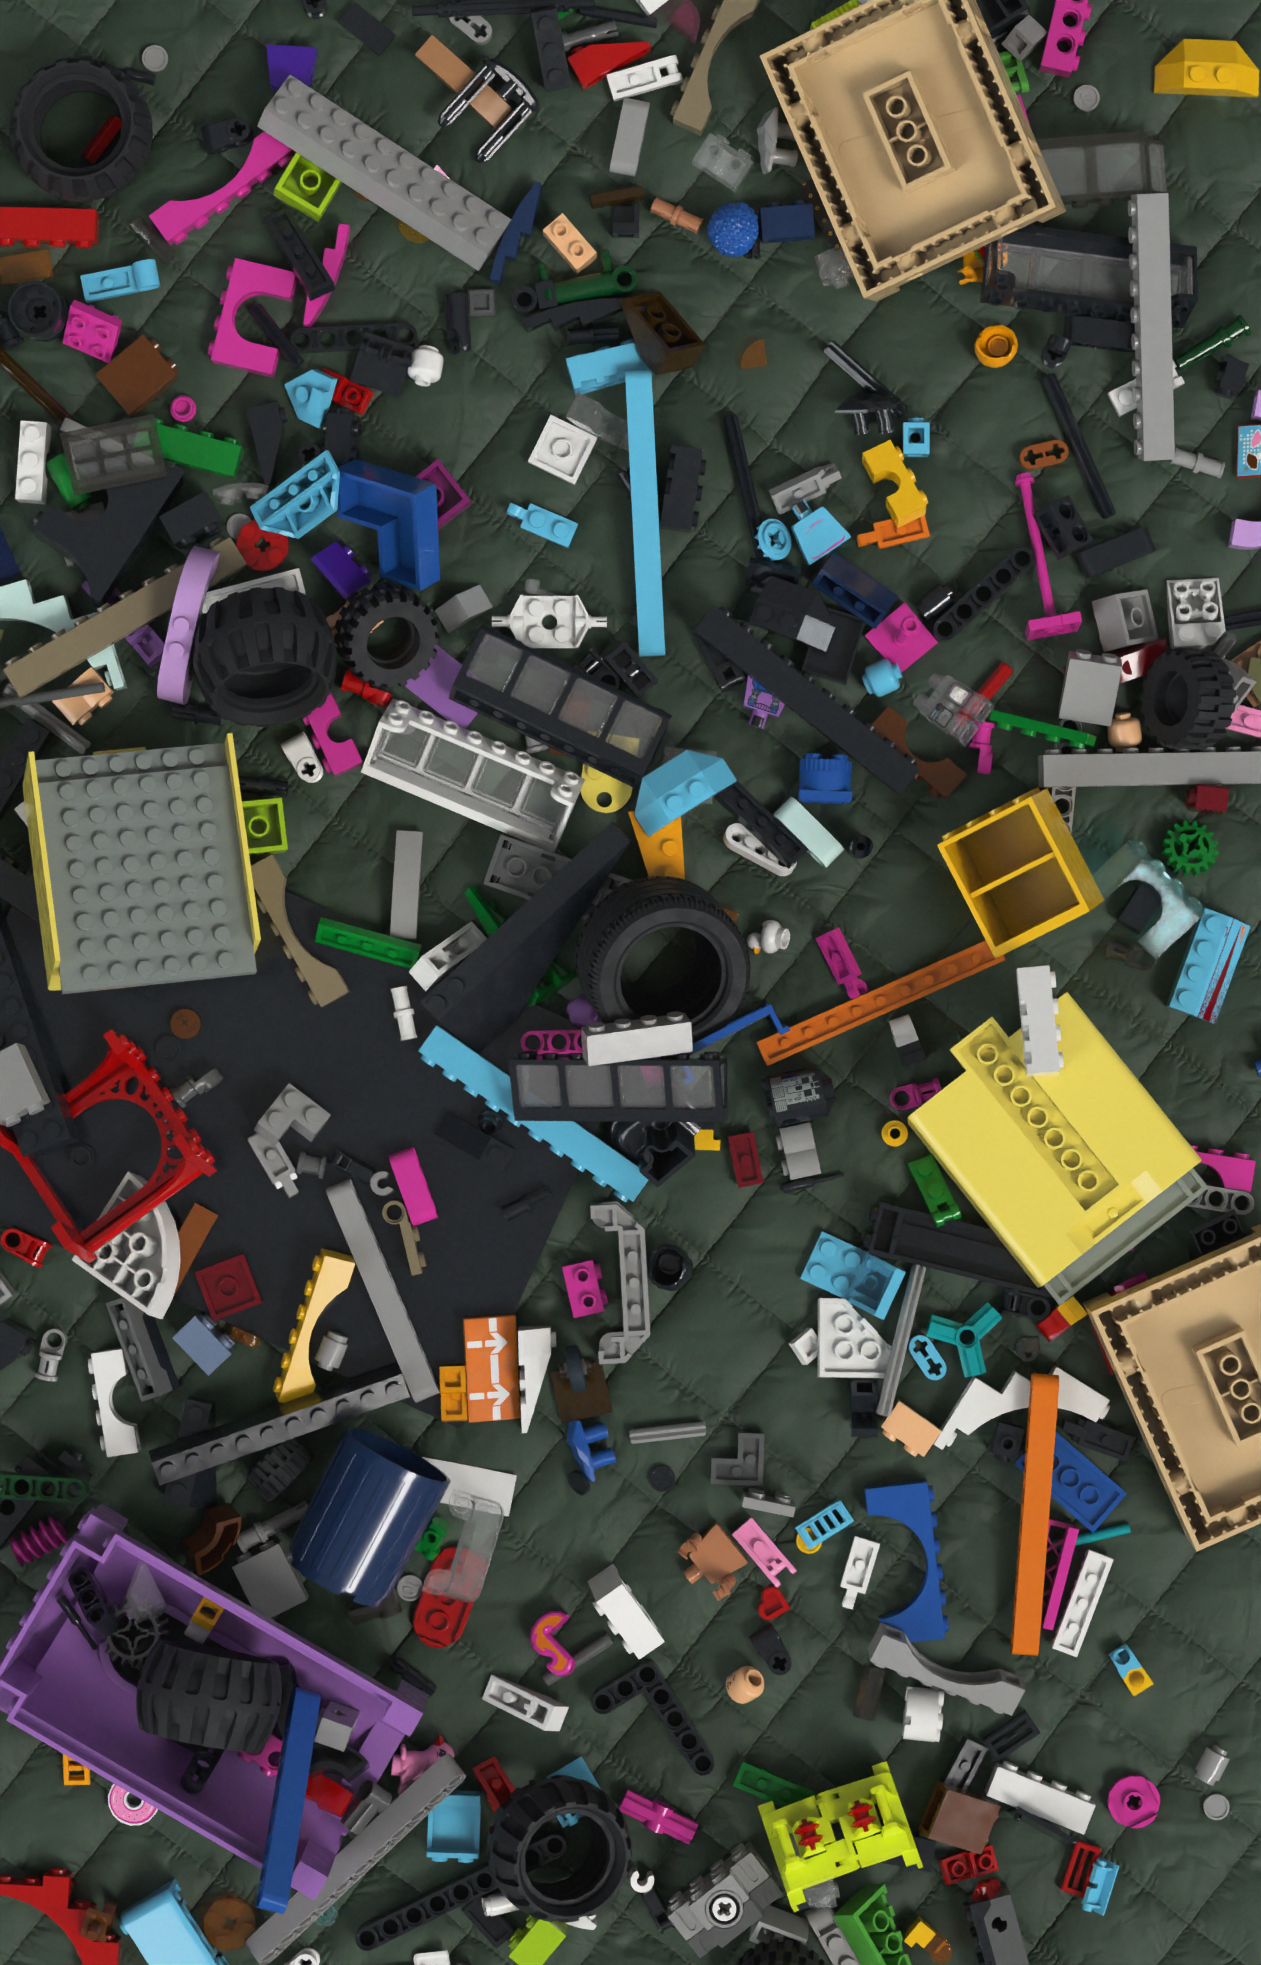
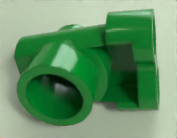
M436 1516L430 1520L415 1550L420 1551L427 1560L433 1561L439 1554V1546L449 1530L448 1522L444 1518Z

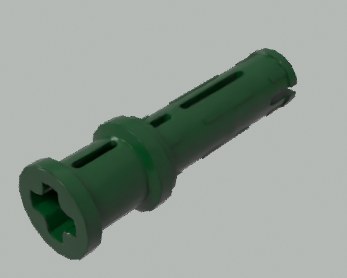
M1239 314L1236 316V320L1228 325L1217 327L1216 333L1173 357L1178 369L1183 372L1223 347L1230 348L1236 340L1243 336H1250L1251 331L1245 319Z

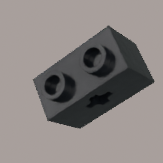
M625 641L605 658L608 665L630 691L640 699L659 684L657 678Z

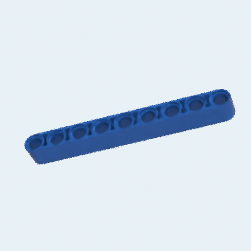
M299 1687L293 1688L288 1703L256 1899L257 1908L284 1914L289 1901L321 1700V1693Z

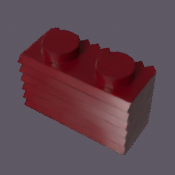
M1206 784L1193 785L1190 790L1186 791L1185 806H1189L1190 812H1205L1206 814L1211 813V815L1225 813L1228 806L1229 787Z

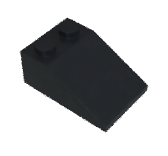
M9 1317L0 1321V1371L20 1357H25L26 1354H29L36 1343V1340L33 1339L36 1332Z

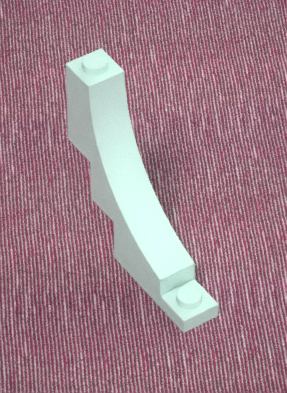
M26 579L0 587V621L32 623L57 633L62 629H65L66 632L75 628L73 623L82 618H73L68 599L64 595L36 603L30 582ZM96 612L86 616H88V618L90 619L98 613ZM114 644L87 659L96 670L108 667V671H104L109 686L113 685L117 691L127 688Z

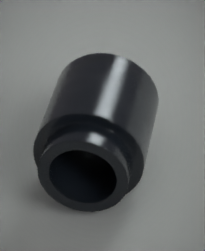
M937 584L919 599L920 602L915 606L929 622L932 618H938L954 604L952 598L955 595L946 584L942 587Z

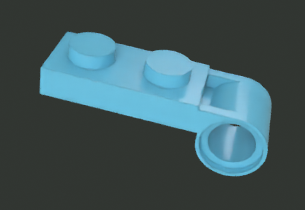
M154 259L141 260L133 263L131 266L80 276L86 303L160 287L156 261Z

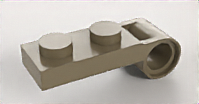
M396 1199L391 1200L383 1207V1218L390 1224H400L411 1275L422 1274V1267L427 1265L424 1252H419L417 1242L421 1241L418 1227L412 1226L404 1202ZM398 1205L402 1209V1215L399 1219H392L388 1215L389 1206Z

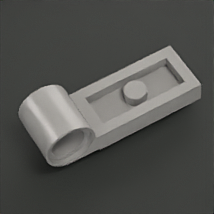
M828 1899L804 1912L833 1965H861L833 1917L835 1911Z

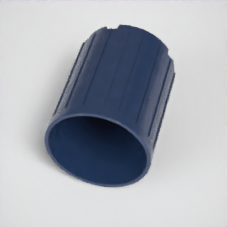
M349 1427L288 1545L290 1552L287 1559L290 1560L293 1557L291 1565L301 1574L337 1595L343 1592L354 1596L352 1601L370 1607H379L384 1599L390 1597L451 1480L432 1463L399 1444L369 1431Z

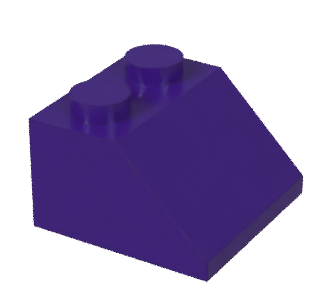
M336 541L312 557L311 560L347 601L353 595L356 596L360 593V590L368 588L372 584L368 579L372 574L362 563L359 566L356 565L351 559L355 555L345 543L340 546Z

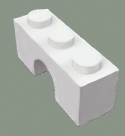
M20 422L15 499L20 503L46 504L48 478L45 473L46 455L50 453L51 426L47 422Z

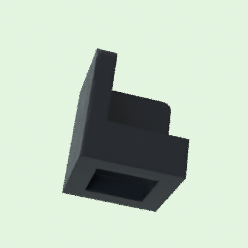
M634 202V206H614L613 238H639V202Z

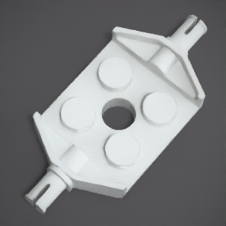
M520 595L510 615L492 616V621H502L492 622V627H508V629H511L516 640L521 641L530 648H579L588 629H591V627H607V622H597L607 621V616L591 617V615H588L578 595ZM548 615H552L557 619V625L552 630H547L542 625L543 618Z

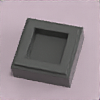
M494 289L468 290L469 317L495 316Z

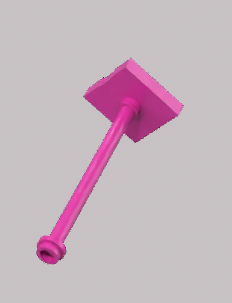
M1031 473L1016 475L1015 486L1021 488L1046 616L1028 621L1025 628L1026 641L1078 632L1082 623L1080 611L1061 615L1055 611L1040 530L1033 517L1036 510L1030 484H1033L1035 481Z
M906 603L902 604L880 622L876 629L873 628L864 636L884 659H888L892 665L897 663L901 673L938 643Z

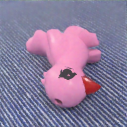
M440 1734L435 1742L424 1751H406V1746L402 1743L400 1755L393 1754L391 1775L400 1776V1782L397 1787L399 1795L439 1758L447 1754L454 1758L453 1748L444 1741Z

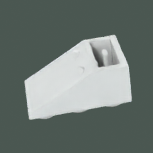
M1219 578L1167 580L1170 649L1210 650L1226 631Z

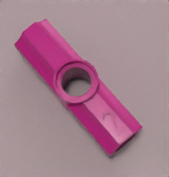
M627 1789L619 1806L621 1812L641 1821L648 1829L659 1834L666 1833L688 1845L698 1827L697 1822L675 1812L668 1804L656 1799L652 1801L630 1789Z

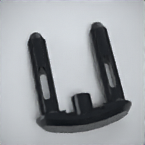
M493 58L483 59L484 65L442 110L438 118V124L441 127L452 124L495 75L500 76L504 80L496 89V92L504 100L508 101L515 92L518 94L521 102L477 149L475 160L478 163L488 161L532 112H538L539 109L537 98L524 80L512 69ZM482 78V81H481V82L475 87V89L466 97V99H464V96H465V95L471 90V88ZM519 114V117L514 121V123L505 131L503 135H501L504 129Z

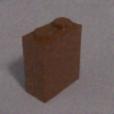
M144 334L95 374L132 418L179 379V376L175 373L179 368L170 357L164 360L159 354V351L162 350L153 337L148 340Z
M937 1781L918 1829L929 1839L982 1854L984 1847L988 1844L993 1824L999 1817L1001 1806L988 1796Z

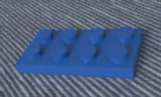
M1056 1432L1051 1497L1094 1533L1127 1493ZM1025 1450L1013 1463L1023 1473Z

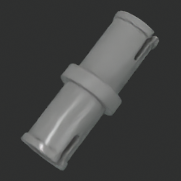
M1175 447V459L1170 460V464L1189 468L1193 473L1202 472L1219 479L1225 468V462L1204 457V454L1200 452L1194 454Z

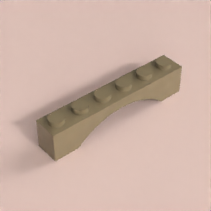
M724 0L722 5H716L711 17L715 22L711 30L706 29L701 43L705 44L701 54L696 52L691 63V67L694 68L691 77H685L680 90L684 92L681 101L676 100L672 107L670 115L674 116L673 125L702 136L712 113L707 83L712 58L724 38L739 24L753 17L760 0Z
M270 855L252 865L253 886L260 897L256 901L264 914L268 912L273 921L269 924L276 936L281 935L286 943L282 945V948L289 959L294 958L298 967L295 968V971L301 982L307 981L311 988L307 992L314 1005L319 1003L321 1007H324L350 993L339 970L326 965L311 955L295 936L288 921L285 907L287 877L276 857Z

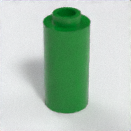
M67 452L54 457L45 464L46 469L71 511L77 510L80 513L85 507L91 506L90 502L94 498Z

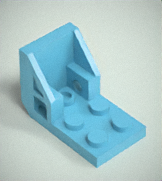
M821 1231L800 1279L846 1299L849 1303L884 1320L906 1272L903 1268L868 1254L852 1244Z

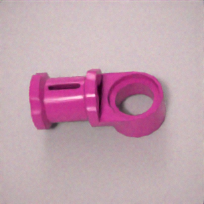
M972 721L971 725L974 726L973 737L968 747L980 749L977 773L990 775L993 756L990 737L991 730L995 728V724Z
M936 1077L933 1078V1081L920 1085L913 1083L896 1087L891 1091L889 1101L894 1108L899 1110L922 1106L923 1102L929 1101L941 1091L939 1080ZM905 1091L908 1094L909 1100L906 1105L899 1106L895 1103L894 1096L897 1092Z

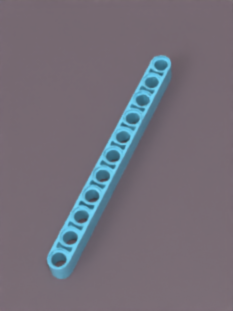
M651 369L625 370L639 657L665 656Z

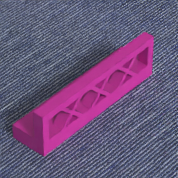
M1049 1518L1048 1534L1051 1525L1065 1528L1063 1538L1055 1544L1052 1543L1049 1536L1047 1538L1050 1546L1047 1547L1046 1552L1053 1549L1057 1555L1056 1563L1047 1569L1045 1567V1574L1048 1576L1051 1584L1050 1588L1043 1592V1597L1047 1595L1046 1603L1043 1600L1044 1611L1041 1617V1625L1049 1630L1054 1628L1079 1532L1077 1525ZM1061 1544V1548L1058 1553L1055 1547ZM1054 1570L1053 1576L1051 1577L1049 1572Z

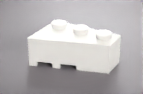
M614 1564L588 1581L596 1600L593 1602L595 1609L601 1616L605 1614L608 1617V1626L615 1635L620 1633L623 1637L621 1643L629 1654L634 1652L637 1658L641 1659L665 1642L660 1630L649 1614L631 1593V1588L628 1584L625 1585L620 1578Z

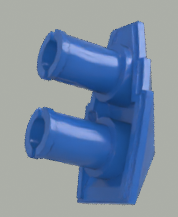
M569 1421L566 1442L571 1447L581 1472L587 1477L589 1482L595 1481V1469L616 1463L615 1454L611 1447L592 1454L589 1450V1443L608 1438L607 1427L602 1422L583 1429L581 1421Z

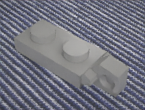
M833 462L814 468L768 491L778 514L781 515L791 510L793 506L804 499L808 502L826 493L825 489L830 486L829 484L842 478L837 466Z
M258 1133L247 1138L249 1145L276 1189L283 1187L289 1198L298 1194L299 1191L293 1180L298 1178L295 1173L296 1170L280 1142L278 1141L274 1146Z

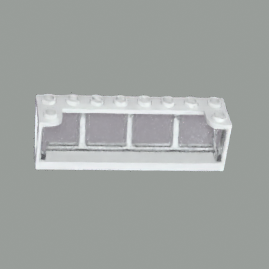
M392 699L378 723L361 773L553 853L562 837L585 779L579 777L574 772L564 771L555 767L550 762L538 760L524 751H517L507 747L503 742L488 739L479 732L469 731L458 726L453 721L443 720L434 716L429 711L419 710L410 706L405 701Z

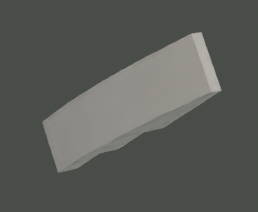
M397 830L390 936L402 940L416 941L423 832Z

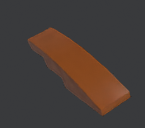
M197 1203L194 1204L178 1232L181 1262L174 1296L218 1218L217 1214Z

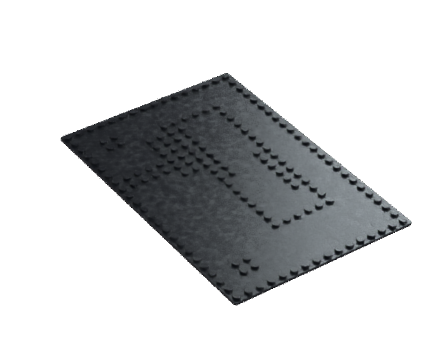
M31 862L28 871L34 875ZM254 889L255 900H257L260 897L257 891ZM285 891L287 917L295 936L311 955L326 965L338 969L350 990V993L324 1007H321L319 1003L314 1005L307 992L311 988L307 981L301 982L295 971V968L298 967L294 958L289 959L282 948V945L286 943L281 935L276 936L269 924L273 921L268 912L265 914L262 912L257 901L256 908L261 941L255 952L256 974L168 983L155 1003L131 987L62 994L61 990H48L40 925L11 906L6 920L65 1094L89 1077L105 1059L109 1044L103 1035L111 1029L119 1035L123 1033L128 1040L131 1039L136 1047L139 1046L147 1056V1059L144 1061L149 1068L153 1066L160 1075L161 1079L158 1082L162 1088L166 1086L168 1089H175L187 1079L186 1076L188 1074L197 1082L214 1068H217L224 1077L218 1085L208 1092H203L201 1095L196 1094L186 1102L184 1108L175 1099L171 1101L176 1109L180 1107L186 1114L188 1120L185 1123L189 1129L194 1128L202 1138V1141H200L201 1145L205 1149L207 1148L216 1159L213 1165L217 1169L210 1177L203 1173L165 1201L175 1220L177 1232L180 1231L195 1203L218 1215L191 1268L173 1297L174 1299L210 1315L194 1272L245 1253L263 1302L223 1317L220 1320L289 1351L291 1346L289 1344L290 1332L292 1328L296 1329L299 1321L296 1318L300 1304L304 1305L307 1296L304 1295L307 1281L312 1280L314 1274L312 1265L315 1256H320L321 1249L323 1248L350 1255L353 1258L325 1188L350 1178L434 1374L439 1390V1367L465 1366L463 1318L514 1314L579 1170L570 1164L573 1159L566 1154L560 1157L549 1149L551 1146L549 1142L544 1139L539 1142L527 1134L530 1130L523 1124L517 1127L506 1118L509 1114L502 1109H499L498 1113L503 1118L504 1125L501 1130L490 1135L515 1148L502 1173L435 1135L447 1111L479 1128L478 1116L483 1110H493L485 1104L487 1099L482 1095L478 1094L477 1097L471 1095L463 1089L466 1084L456 1079L453 1082L442 1074L444 1071L442 1067L437 1064L432 1067L421 1059L423 1054L419 1052V1049L436 1025L463 1042L442 1025L420 1002L439 983L425 991L409 973L410 968L316 943L317 928L321 917L366 930H373ZM407 986L410 1007L414 1009L415 1013L412 1016L417 1038L401 1041L398 1020L394 1018L393 1014L396 1011L391 989ZM526 1003L517 1019L479 1054L510 1075L509 1059L516 1057V1053L524 1051L521 1046V1039L528 1031L581 1029L574 1027L567 1018L536 1004L529 1007L528 1003ZM181 1009L195 1011L201 1020L199 1032L189 1039L179 1038L171 1030V1018L174 1013ZM557 1034L552 1038L554 1048L560 1050L566 1046L565 1036ZM529 1035L526 1038V1046L531 1050L539 1048V1037ZM580 1035L578 1045L582 1048V1037ZM174 1036L180 1041L182 1052L178 1059L166 1062L157 1056L155 1047L160 1038ZM558 1054V1058H568V1054ZM518 1065L516 1066L517 1076H518ZM524 1065V1086L555 1108H561L558 1067L556 1065ZM626 1065L618 1066L619 1081L626 1068ZM565 1066L570 1108L608 1107L613 1096L609 1066ZM132 1077L127 1082L126 1091L129 1095L135 1093L138 1088L137 1077ZM119 1082L116 1084L118 1087L111 1089L113 1093L119 1092ZM289 1083L331 1114L327 1123L312 1142L291 1126L279 1140L298 1177L293 1182L299 1192L291 1198L288 1197L283 1187L276 1189L275 1185L271 1183L247 1141V1138L257 1133L254 1129L258 1121ZM145 1090L141 1095L143 1101L149 1099L145 1094ZM114 1099L90 1106L73 1118L80 1138L79 1141L34 1158L81 1232L97 1221L128 1171L143 1177L148 1182L159 1164L162 1149L159 1128L154 1118L146 1109L131 1101ZM162 1112L157 1114L158 1119L163 1116ZM575 1121L594 1135L601 1121ZM170 1132L168 1134V1139L170 1141H172V1139L174 1138V1136L172 1135V1133L174 1132ZM78 1144L90 1146L95 1153L93 1165L86 1170H77L69 1162V1152ZM0 1146V1220L64 1248L51 1229V1226L57 1223L53 1214L15 1156ZM177 1146L172 1147L168 1151V1155L172 1159L183 1157ZM412 1146L418 1156L438 1214V1218L416 1225L421 1241L417 1242L418 1251L424 1252L427 1266L422 1267V1274L413 1276L411 1275L400 1224H390L384 1220L382 1215L383 1207L389 1201L396 1199L404 1202L388 1155ZM334 1148L374 1168L375 1174L382 1171L388 1172V1178L380 1180L379 1187L381 1189L390 1187L394 1189V1192L389 1196H379L371 1189L370 1182L365 1185L326 1163L323 1179L318 1178V1175L304 1172L297 1174L300 1153L305 1151L306 1155L321 1158L324 1155L327 1156V1161H331L335 1153L333 1151ZM344 1157L340 1167L346 1169L351 1160ZM168 1163L165 1165V1172H167L170 1167L174 1169L177 1166H172ZM544 1187L550 1189L553 1195L552 1201L533 1209L531 1214L527 1212L509 1222L506 1220L501 1209L502 1206L522 1198L521 1195L523 1194L527 1196ZM391 1205L388 1208V1215L392 1219H399L402 1215V1209L398 1205ZM355 1262L348 1288L336 1295L325 1306L316 1320L311 1332L308 1360L319 1363L314 1358L324 1335H327L328 1330L348 1337L346 1342L348 1346L339 1368L333 1367L332 1371L350 1379L398 1363ZM406 1383L410 1397L402 1399L400 1402L441 1420V1394H436L415 1403ZM449 1421L446 1423L460 1428L464 1425L465 1421Z

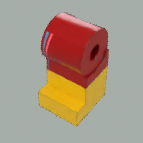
M1072 1295L1061 1305L1057 1304L1051 1309L1049 1314L1041 1319L1035 1327L1050 1342L1075 1322L1084 1318L1088 1313Z

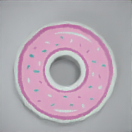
M116 1784L111 1786L108 1795V1806L112 1815L121 1823L129 1826L142 1825L150 1821L157 1813V1808L143 1800L139 1805H131L127 1799L130 1792Z

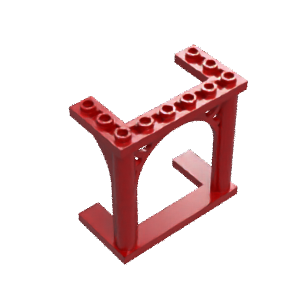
M112 1029L103 1035L109 1044L105 1059L89 1077L66 1093L65 1096L73 1118L94 1104L114 1099L136 1103L151 1114L161 1135V1157L153 1176L139 1191L81 1232L34 1158L22 1157L14 1131L4 1125H0V1146L15 1156L53 1214L57 1223L51 1226V1229L66 1250L88 1263L98 1258L95 1251L203 1173L210 1177L217 1171L213 1165L216 1159L207 1148L205 1149L201 1145L200 1141H202V1138L194 1128L189 1129L185 1123L188 1117L180 1107L175 1108L171 1102L175 1099L166 1086L164 1088L161 1087L158 1082L161 1077L153 1066L150 1068L144 1061L147 1059V1056L139 1046L136 1047L131 1039L128 1040L123 1033L119 1035ZM137 1077L138 1088L135 1093L129 1095L126 1091L127 1082L130 1078ZM119 1082V1092L113 1093L111 1089L118 1087L116 1084ZM144 1090L146 1096L149 1097V1099L146 1101H143L141 1098V1095L144 1092ZM162 1112L163 1116L158 1119L157 1114ZM170 1132H174L172 1133V1135L174 1136L172 1141L168 1139V1134ZM177 1146L183 1157L180 1159L170 1158L168 1155L169 1149ZM168 1163L172 1166H177L174 1169L170 1167L167 1172L164 1169Z

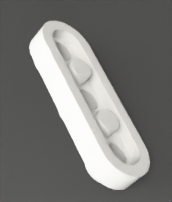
M734 823L726 829L723 836L725 845L754 863L779 876L791 874L796 867L797 862L789 869L780 866L778 862L781 861L742 824ZM732 837H737L740 842L734 841ZM758 849V850H760L763 854H758V853H756L755 850Z

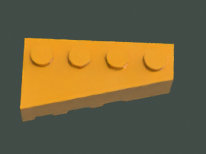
M635 811L628 812L648 877L670 876L685 880L681 817L648 837L636 819Z

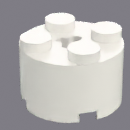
M907 1686L905 1701L907 1702L903 1712L902 1725L903 1739L939 1742L940 1730H942L943 1724L941 1708L944 1702V1690Z

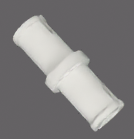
M407 986L391 989L396 1011L393 1014L394 1018L398 1020L401 1041L417 1038L412 1016L415 1013L414 1009L410 1007Z

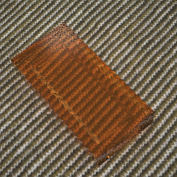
M50 250L1 257L0 277L2 285L54 277Z

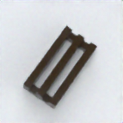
M641 185L591 195L593 209L644 200L643 186Z

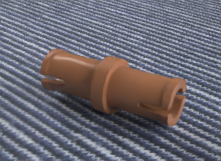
M656 197L650 209V213L669 220L671 225H679L695 234L699 233L703 225V218L684 211V207L680 205L676 207Z

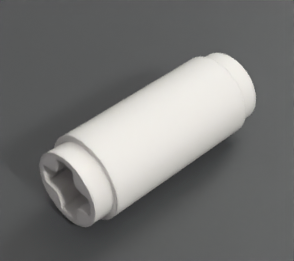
M502 1892L482 1898L485 1916L492 1917L519 1910Z

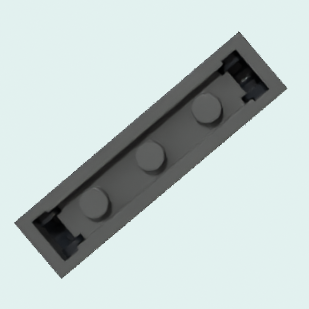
M124 1297L105 1303L141 1401L161 1396L179 1388L180 1385L155 1317L149 1316Z

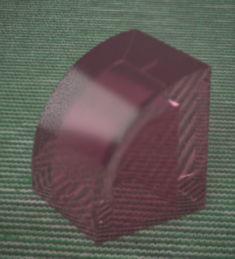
M685 0L670 18V25L693 44L699 36L700 16L695 5L690 0Z

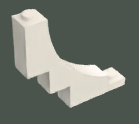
M1053 1365L1048 1374L1059 1375L1058 1408L1083 1415L1094 1422H1097L1099 1418L1103 1419L1110 1409V1406L1107 1405L1110 1400L1056 1365ZM1013 1370L999 1392L973 1376L941 1426L942 1432L933 1444L943 1450L945 1445L950 1447L955 1440L957 1433L954 1431L956 1428L969 1435L982 1424L1003 1413L1028 1408L1031 1381Z

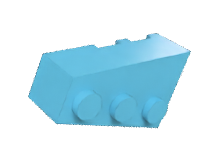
M635 340L624 341L620 343L621 346L613 348L606 346L595 350V352L566 358V365L575 396L624 383L625 370L649 369L648 365L640 357Z

